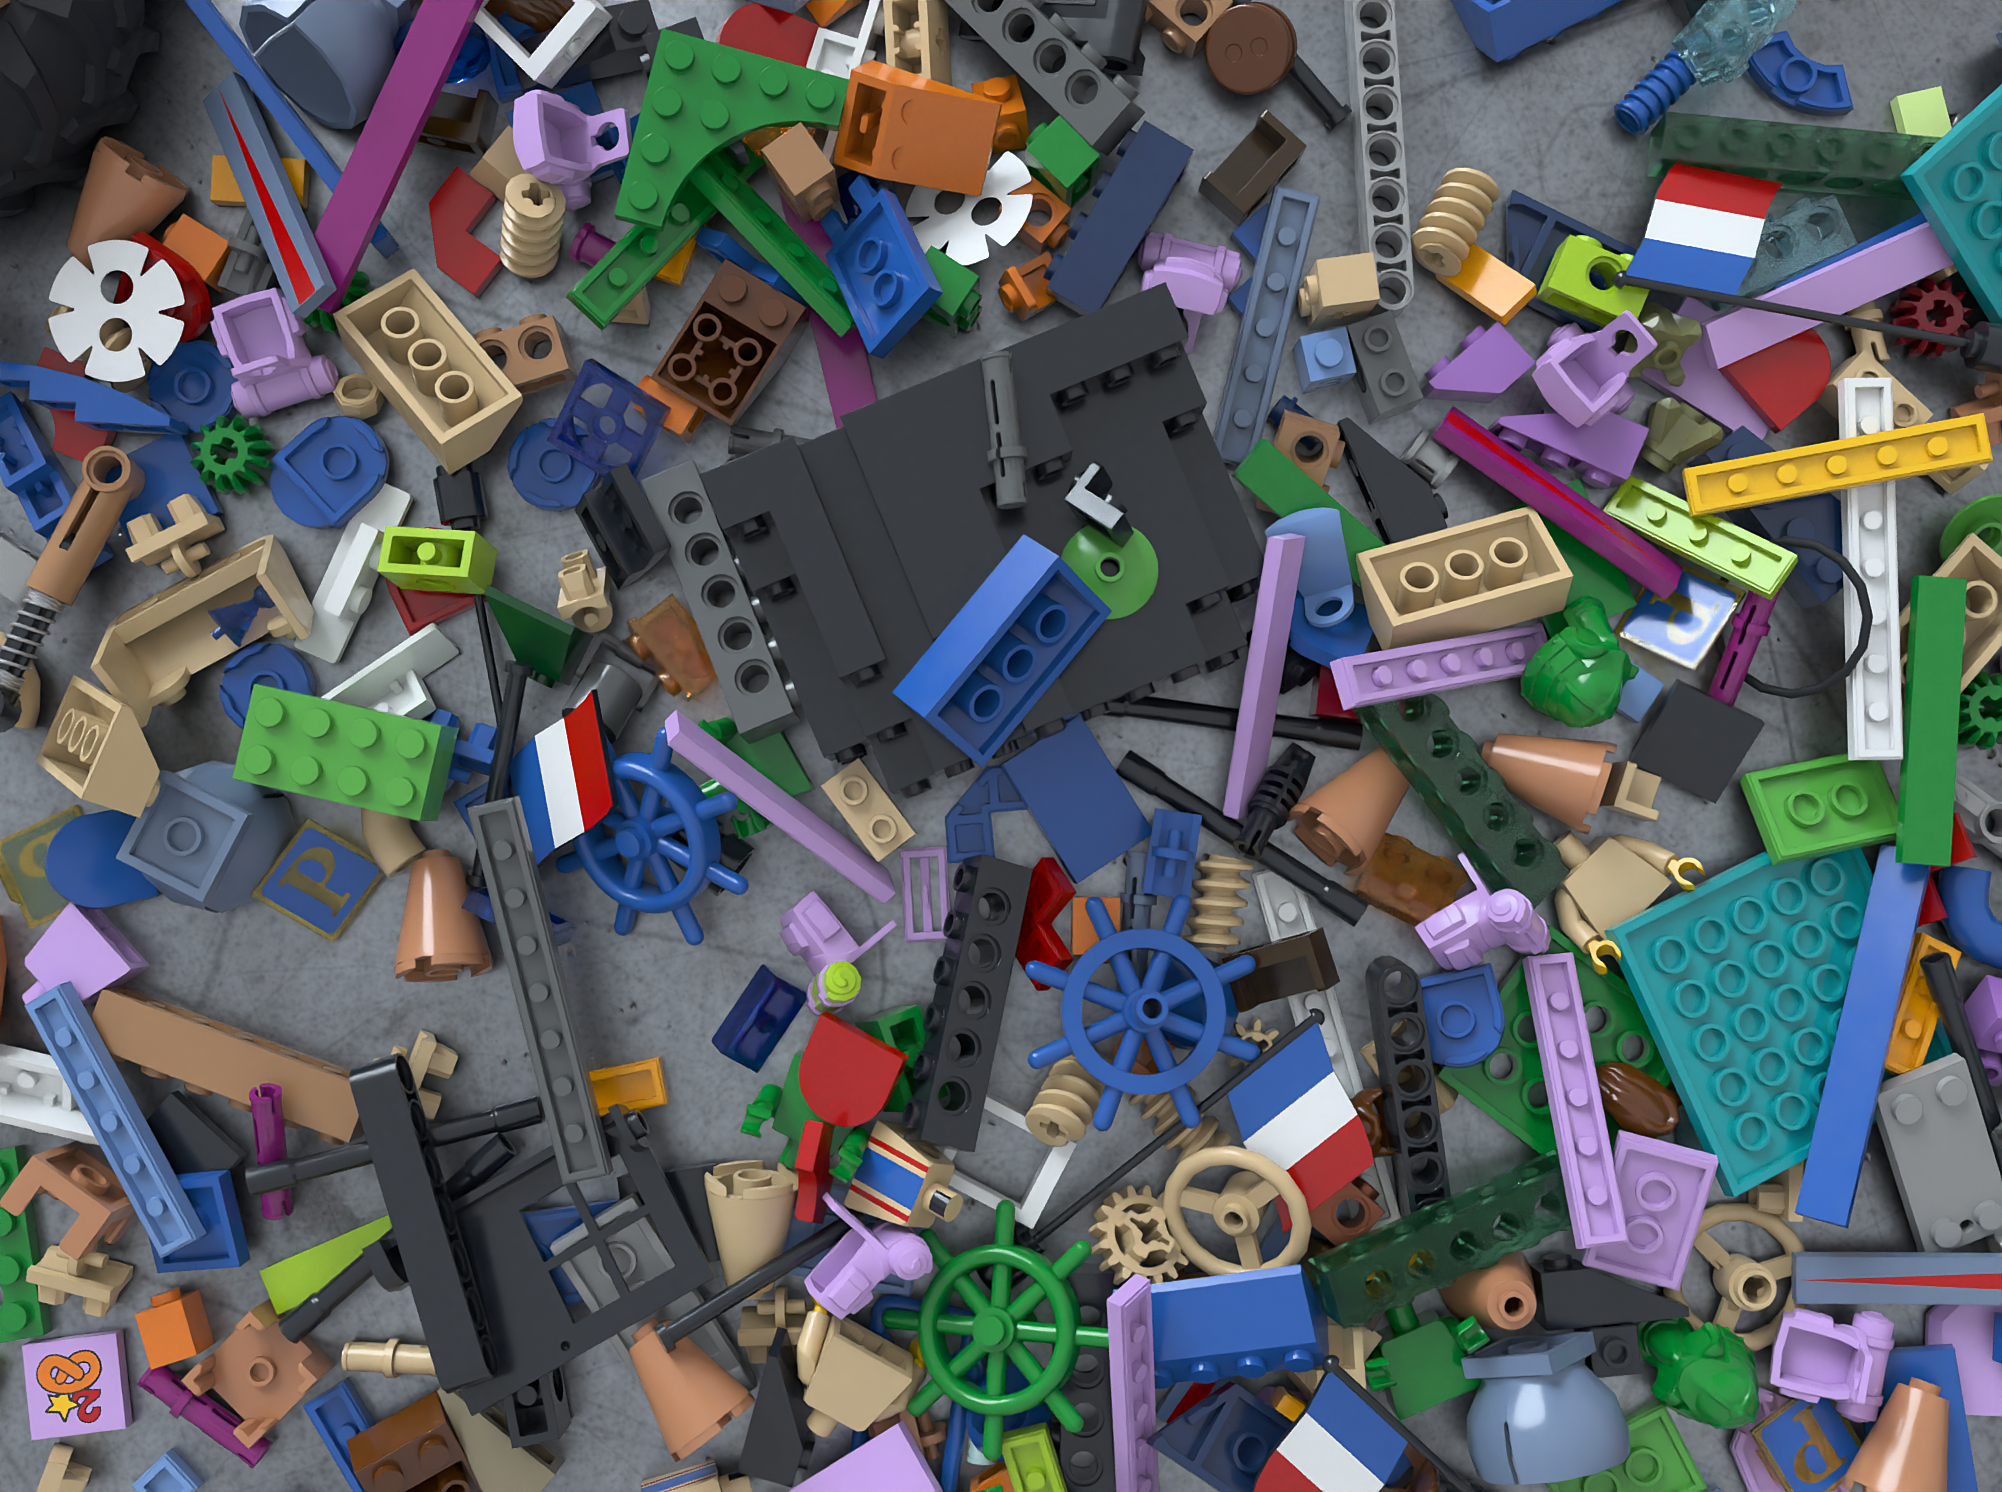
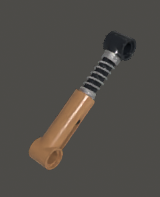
M109 445L100 446L90 451L84 458L82 464L83 478L25 583L26 586L30 587V590L27 591L28 594H25L29 599H23L25 604L23 611H16L19 618L17 622L10 623L11 627H13L11 633L4 634L7 640L4 646L0 645V733L13 728L20 719L22 707L19 700L21 694L18 692H20L19 689H22L23 682L26 681L23 674L25 670H32L29 663L31 659L38 658L35 652L38 647L44 646L42 642L44 635H51L48 628L50 624L57 623L54 619L56 613H62V609H65L64 606L66 605L72 607L127 503L137 498L143 491L145 485L144 471L138 463L117 447ZM115 466H122L123 471L120 478L113 483L106 484L105 478L108 471Z

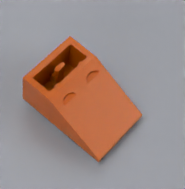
M870 60L851 69L833 163L879 179L981 196L1003 103L875 60Z

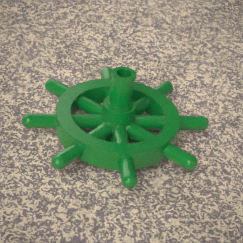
M1002 1200L996 1207L994 1244L974 1247L954 1257L932 1229H923L918 1236L926 1242L932 1254V1260L940 1270L930 1282L924 1294L919 1312L888 1309L881 1317L882 1324L888 1329L918 1331L921 1355L932 1377L909 1400L907 1404L908 1412L915 1417L921 1416L946 1394L960 1406L970 1411L984 1414L983 1455L989 1461L999 1459L1002 1454L1004 1416L1033 1409L1044 1402L1068 1432H1080L1084 1425L1083 1418L1060 1389L1072 1374L1081 1347L1109 1349L1108 1328L1082 1326L1078 1300L1067 1280L1091 1256L1092 1247L1090 1243L1085 1240L1077 1241L1054 1264L1045 1256L1032 1249L1014 1245L1015 1205L1010 1200ZM993 1264L990 1302L969 1275L984 1266ZM1012 1267L1028 1274L1035 1282L1010 1304ZM955 1290L976 1317L946 1314L950 1299ZM1047 1297L1051 1303L1056 1324L1038 1322L1035 1314L1032 1312ZM945 1334L973 1336L974 1339L952 1359ZM1024 1341L1055 1344L1052 1357L1045 1370L1023 1344ZM988 1353L986 1389H983L964 1375ZM1007 1355L1031 1384L1015 1393H1005Z

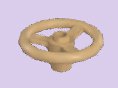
M1237 1146L1205 1147L1182 1159L1166 1181L1162 1209L1166 1215L1165 1221L1169 1235L1176 1239L1186 1259L1208 1275L1217 1276L1297 1265L1307 1252L1312 1222L1306 1198L1289 1173L1263 1154ZM1233 1165L1250 1170L1231 1176L1221 1194L1187 1186L1195 1174L1211 1166ZM1280 1194L1288 1206L1292 1221L1290 1241L1278 1257L1263 1263L1255 1231L1263 1219L1271 1200ZM1181 1207L1213 1214L1219 1228L1235 1237L1241 1265L1218 1259L1200 1246L1186 1227Z
M1750 1203L1715 1204L1704 1209L1693 1247L1715 1268L1713 1282L1722 1299L1713 1324L1728 1327L1730 1331L1734 1332L1742 1309L1746 1311H1760L1773 1302L1777 1291L1776 1280L1791 1276L1792 1284V1252L1806 1251L1798 1234L1780 1217H1777L1776 1214L1752 1208ZM1745 1221L1766 1229L1781 1243L1786 1254L1759 1263L1742 1254L1729 1255L1706 1230L1723 1222ZM1682 1282L1679 1291L1663 1287L1664 1295L1678 1300L1689 1307L1682 1292ZM1791 1286L1784 1308L1769 1324L1750 1333L1734 1334L1738 1337H1743L1744 1343L1749 1349L1757 1352L1773 1344L1783 1311L1793 1312L1795 1308L1805 1309L1807 1304H1796L1792 1299ZM1689 1307L1690 1317L1684 1318L1691 1323L1696 1331L1701 1328L1704 1322Z

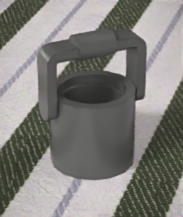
M607 633L599 634L575 673V676L580 678V681L563 707L562 717L564 718L571 714L585 700L591 690L597 689L604 730L610 744L617 741L633 711L642 712L660 681L664 668L659 662L647 656V652L624 639L620 641ZM600 646L615 653V656L638 669L641 668L654 675L644 694L640 685L622 670L601 662L591 663Z

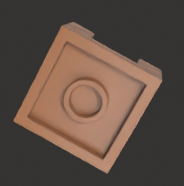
M77 1141L32 1155L0 1200L1 1207L12 1215L18 1216L23 1213L36 1193L39 1195L46 1193L54 1200L60 1199L78 1212L80 1215L59 1243V1248L76 1261L86 1257L102 1235L105 1236L103 1241L108 1245L118 1242L137 1216L112 1167Z
M270 1298L249 1311L234 1326L236 1330L213 1354L199 1362L181 1380L198 1397L213 1388L245 1420L234 1429L233 1434L248 1449L268 1434L336 1365L308 1336L295 1344L282 1334L278 1323L286 1314L283 1312L277 1315Z

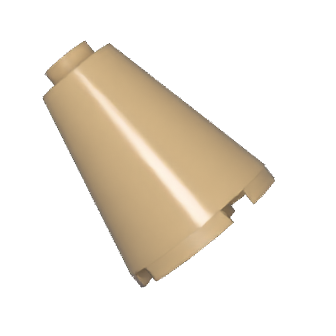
M763 1160L733 1161L714 1166L713 1176L708 1172L704 1175V1186L726 1287L731 1286L783 1253L798 1196V1174L795 1170L782 1163H778L777 1171L763 1169ZM775 1281L745 1300L762 1298L764 1292L770 1291L774 1287Z

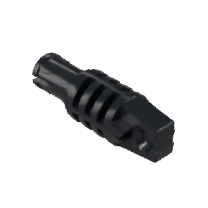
M1292 742L1275 763L1268 768L1248 804L1249 818L1239 836L1233 842V847L1239 854L1245 845L1250 844L1243 856L1251 860L1260 859L1273 831L1285 826L1290 817V810L1297 804L1305 790L1316 757L1295 742Z

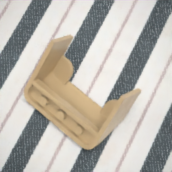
M274 534L256 539L201 569L200 575L191 579L186 577L129 608L108 625L90 668L114 698L132 708L140 728L148 724L154 706L160 704L162 708L168 707L179 701L187 693L184 687L189 682L192 674L269 632L274 638L285 636L287 640L298 636L303 641L310 637L314 610L285 550Z

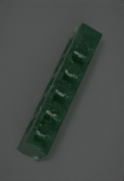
M1666 112L1651 131L1647 176L1665 177L1672 166L1678 163L1783 183L1780 187L1781 189L1915 201L1900 175L1942 137Z
M1431 693L1403 699L1406 705L1404 718L1399 712L1400 700L1352 709L1495 892L1503 889L1516 890L1524 895L1532 903L1533 909H1535L1567 877L1570 871L1560 860L1561 853L1551 841L1543 838L1533 825L1534 819L1531 813L1512 798L1505 789L1506 782L1495 769L1489 767L1477 752L1478 746L1470 735L1457 727L1449 716L1450 710L1441 698ZM1430 735L1434 741L1432 754L1428 750V738ZM1458 772L1460 773L1462 778V785L1460 789H1458L1456 785V776ZM1486 808L1489 811V822L1487 825L1484 820ZM1514 844L1517 848V855L1515 860L1512 856V849Z
M1554 1149L1308 1259L1307 1261L1323 1312L1344 1329L1363 1326L1370 1322L1374 1315L1391 1307L1399 1308L1409 1305L1415 1300L1416 1296L1433 1288L1448 1287L1454 1284L1459 1276L1472 1270L1492 1267L1499 1262L1501 1257L1516 1250L1531 1249L1537 1246L1541 1239L1558 1231L1572 1230L1558 1149ZM1541 1198L1538 1207L1535 1209L1537 1201ZM1500 1216L1498 1224L1493 1228L1495 1220ZM1459 1234L1457 1242L1451 1247L1453 1239ZM1417 1253L1416 1260L1408 1267L1411 1257ZM1375 1272L1371 1283L1365 1286L1367 1278Z

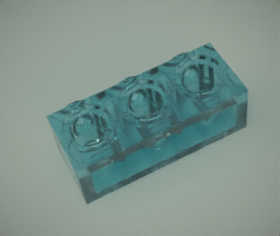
M1707 0L1671 44L1702 87L1723 80L1724 83H1729L1741 76L1749 67L1747 61L1750 57L1771 41L1774 36L1772 31L1777 24L1788 18L1797 9L1795 3L1797 0Z
M1835 194L1816 201L1814 195L1805 197L1786 208L1789 214L1774 220L1772 213L1766 215L1755 258L1735 296L1746 298L1754 296L1858 245ZM1807 223H1811L1818 228L1820 239L1814 238L1809 233ZM1765 241L1771 242L1776 246L1779 258L1772 257L1766 251ZM1709 301L1716 312L1731 306L1729 304Z

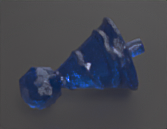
M262 585L257 586L251 600L208 610V614L219 626L210 634L215 640L226 634L235 645L240 647L254 618L257 617L259 608L270 609L275 606V603Z

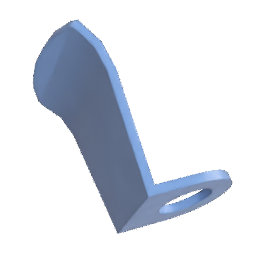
M1325 507L1298 511L1277 520L1266 529L1265 535L1267 538L1288 533L1306 536L1297 588L1304 597L1307 621L1316 627H1330L1342 622L1354 609V590L1340 511ZM1338 600L1343 603L1341 609L1333 615H1317L1318 608L1328 601Z

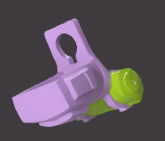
M814 891L805 895L781 917L782 931L780 936L786 944L787 950L793 956L800 955L813 974V978L807 985L806 993L808 1001L806 1006L813 1015L820 1016V1014L826 1011L836 1014L845 1005L854 1001L861 989V977L851 963L896 927L897 923L894 920L890 921L859 947Z

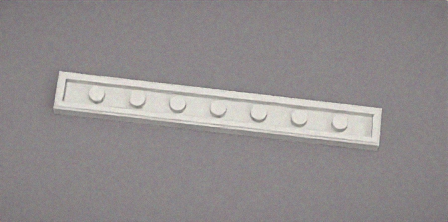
M1844 378L1838 381L1839 440L1894 430L1892 378ZM1895 481L1841 490L1842 554L1848 559L1866 584L1873 613L1868 648L1851 674L1846 677L1848 760L1903 759ZM1843 571L1845 661L1847 662L1858 645L1862 613L1856 588Z
M1269 869L1250 873L1270 942L1317 929L1306 893ZM1334 987L1321 992L1315 989L1286 997L1294 1027L1311 1015L1309 1010L1312 1008L1320 1009L1324 1013L1325 1021L1322 1026L1320 1024L1319 1026L1333 1069L1350 1099L1353 1098L1358 1092L1363 1090V1086ZM1383 1157L1373 1158L1374 1164L1359 1175L1380 1193L1375 1201L1385 1211L1367 1234L1402 1224ZM1347 1199L1346 1206L1351 1220L1359 1211V1202Z

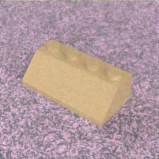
M414 268L333 313L346 350L449 475L490 451L523 402L522 394Z
M1531 506L1356 554V563L1369 624L1383 651L1481 634L1563 611L1573 580L1571 570L1537 511Z
M1974 533L1968 534L1933 574L1936 577L1967 579L1961 692L2002 646V557ZM1910 602L1899 614L1902 732Z
M73 675L35 762L79 798L140 818L145 806L150 807L159 793L160 780L157 778L160 770L132 708L86 679Z

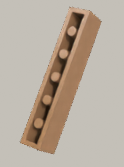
M123 985L102 989L91 1020L114 1062L123 1063L126 1059L142 1065L140 1071L148 1076L159 1079H168L169 1076L185 1081L184 1088L191 1092L211 1096L214 1092L230 1098L228 1102L230 1106L247 1112H252L251 1101L249 1100V1092L252 1088L256 1087L259 1097H261L259 1085L266 1083L277 1084L282 1088V1108L285 1127L299 1129L303 1125L318 1131L317 1138L334 1145H344L345 1142L349 1143L364 1135L350 1086V1070Z

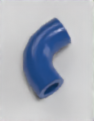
M1950 866L1941 869L1937 891L1948 918L1941 921L1950 940L1971 959L2002 970V921L1993 915L1989 907V888L1992 872L1960 866Z

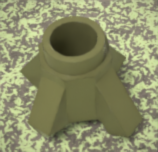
M1645 303L1637 320L1655 339L1658 345L1632 368L1628 378L1640 377L1645 368L1662 370L1669 386L1679 387L1686 378L1679 362L1687 348L1693 346L1702 337L1703 331L1700 323L1697 320L1673 314L1668 308H1664L1659 303ZM1629 331L1624 351L1633 353L1637 350L1638 344L1635 336Z
M1668 397L1651 404L1647 426L1649 431L1639 455L1662 471L1670 474L1676 465L1680 467L1683 461L1721 443L1723 430L1716 422L1706 418L1684 402L1679 404L1673 397Z

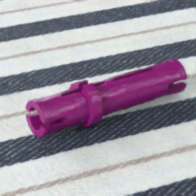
M1783 584L1771 601L1750 590L1748 591L1740 613H1734L1730 624L1734 628L1718 664L1708 694L1734 706L1761 637L1767 636L1770 631L1771 625L1767 622L1780 590L1783 589Z
M266 1083L259 1085L261 1097H259L256 1087L252 1088L249 1092L257 1154L256 1166L287 1158L282 1088L277 1084ZM291 1188L261 1195V1212L264 1218L274 1221L284 1219L282 1206H284L287 1216L293 1213L294 1205L292 1203Z
M167 1365L152 1370L149 1367L137 1383L139 1387H142L171 1408L169 1413L176 1419L182 1416L214 1441L239 1457L250 1468L253 1469L273 1444L271 1440L263 1437L248 1449L233 1434L234 1429L243 1423L241 1419L223 1406H220L205 1393L199 1397L194 1395L181 1381L183 1377L172 1371Z

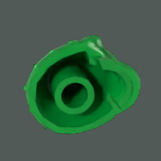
M1587 595L1579 597L1570 603L1563 613L1569 627H1566L1560 634L1557 633L1539 648L1526 664L1520 679V695L1527 700L1532 709H1536L1556 721L1559 720L1569 727L1577 728L1591 727L1611 719L1621 700L1622 689L1627 681L1634 679L1639 672V668L1631 663L1627 652L1620 649L1619 639L1612 631L1603 602Z
M1685 1318L1636 1323L1639 1353L1646 1363L1658 1370L1656 1381L1651 1387V1392L1661 1401L1663 1407L1667 1406L1677 1412L1678 1415L1699 1423L1711 1425L1715 1429L1742 1428L1756 1421L1760 1401L1754 1360L1755 1353L1744 1343L1743 1337H1738L1728 1327H1723L1719 1324L1714 1325L1710 1321L1704 1323L1696 1331L1690 1321Z

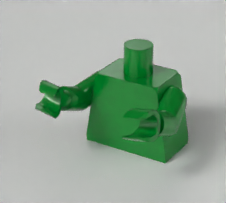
M728 717L710 722L702 719L699 722L698 726L793 798L816 789L783 730L748 744L739 734L735 722ZM713 778L699 786L707 799L724 792H730ZM737 797L736 809L739 814H749L746 819L741 821L737 820L735 816L732 818L739 839L765 831L767 828L775 825Z
M798 1050L791 1061L784 1088L775 1084L764 1085L752 1105H747L745 1119L740 1132L761 1138L762 1135L759 1130L762 1123L771 1117L774 1118L772 1129L789 1137L778 1160L783 1165L795 1170L794 1167L804 1123L807 1122V1119L834 1126L830 1157L832 1158L838 1150L840 1162L835 1169H829V1173L844 1184H847L863 1162L862 1156L867 1148L870 1136L861 1126L842 1127L833 1125L821 1119L811 1110L800 1089L799 1066L804 1052Z
M1408 1294L1395 1295L1385 1311L1390 1326L1376 1331L1382 1336V1339L1366 1361H1364L1366 1381L1371 1391L1377 1393L1385 1391L1391 1410L1397 1419L1401 1421L1480 1387V1378L1465 1379L1461 1359L1466 1357L1463 1351L1473 1354L1481 1346L1489 1342L1490 1339L1484 1333L1474 1315L1461 1322L1451 1316L1440 1317L1433 1309H1427L1416 1314Z

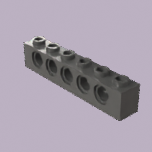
M945 0L1092 147L1106 156L1115 149L1129 129H1132L1146 113L1134 101L1140 93L1120 74L1112 80L1102 70L1108 62L1088 43L1080 49L1071 40L1076 31L1056 12L1049 18L1039 9L1044 4V0H1003L1001 6L993 12L992 4L995 0ZM1034 24L1033 35L1029 40L1022 42L1024 31L1027 27ZM1066 54V62L1063 68L1053 73V65L1056 59ZM1098 85V92L1094 100L1084 104L1086 91L1091 86Z
M691 459L640 481L652 512L671 544V548L668 550L739 734L748 744H751L801 723L796 708L802 706L792 680L790 679L785 682L779 666L784 664L774 637L767 638L762 625L767 620L756 596L751 597L745 583L747 579L737 555L733 553L729 543L730 538L722 530L700 477L701 472L694 460ZM694 509L702 510V514L696 522L691 524L682 523L684 516L689 511ZM709 550L719 551L717 559L712 564L706 566L698 564L703 553ZM725 591L735 592V598L730 605L723 608L715 607L716 598ZM745 632L752 634V640L746 648L741 650L731 649L732 641L738 634ZM760 674L769 676L768 685L764 690L758 693L748 692V684L753 677Z

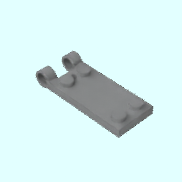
M1953 1053L1883 1081L1876 1105L1875 1118L1918 1252L1950 1253L1951 1250L1986 1237L1990 1252L2002 1253V1178L1966 1060L1957 1053ZM1968 1219V1221H1969L1968 1223L1963 1224V1225L1960 1226V1224L1962 1223V1221Z
M635 1192L600 1212L594 1218L600 1230L643 1205ZM649 1215L605 1239L630 1291L675 1266ZM585 1224L579 1225L552 1242L550 1249L554 1256L590 1237ZM595 1246L561 1265L591 1313L620 1298ZM697 1289L609 1338L644 1394L645 1391L628 1351L636 1344L631 1335L653 1318H656L659 1324L666 1322L668 1319L673 1322L705 1302ZM716 1318L688 1335L694 1343L747 1390L751 1391L757 1387V1380L752 1368L743 1355L736 1351Z

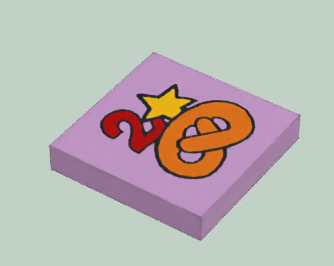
M123 1329L29 1341L22 1345L31 1441L126 1429L133 1424Z

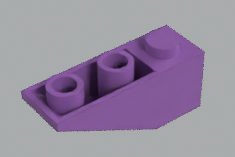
M1609 412L1591 426L1583 424L1576 428L1558 413L1502 416L1489 426L1488 431L1518 452L1526 449L1540 455V462L1548 467L1557 470L1569 468L1583 474L1582 480L1587 484L1600 489H1608L1609 486L1614 488L1628 480L1649 428L1612 412Z

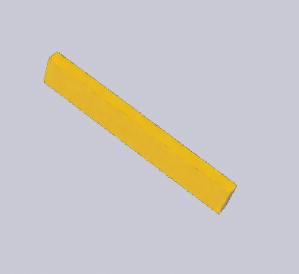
M1984 413L1685 468L1682 471L1690 518L1988 464L1993 461Z

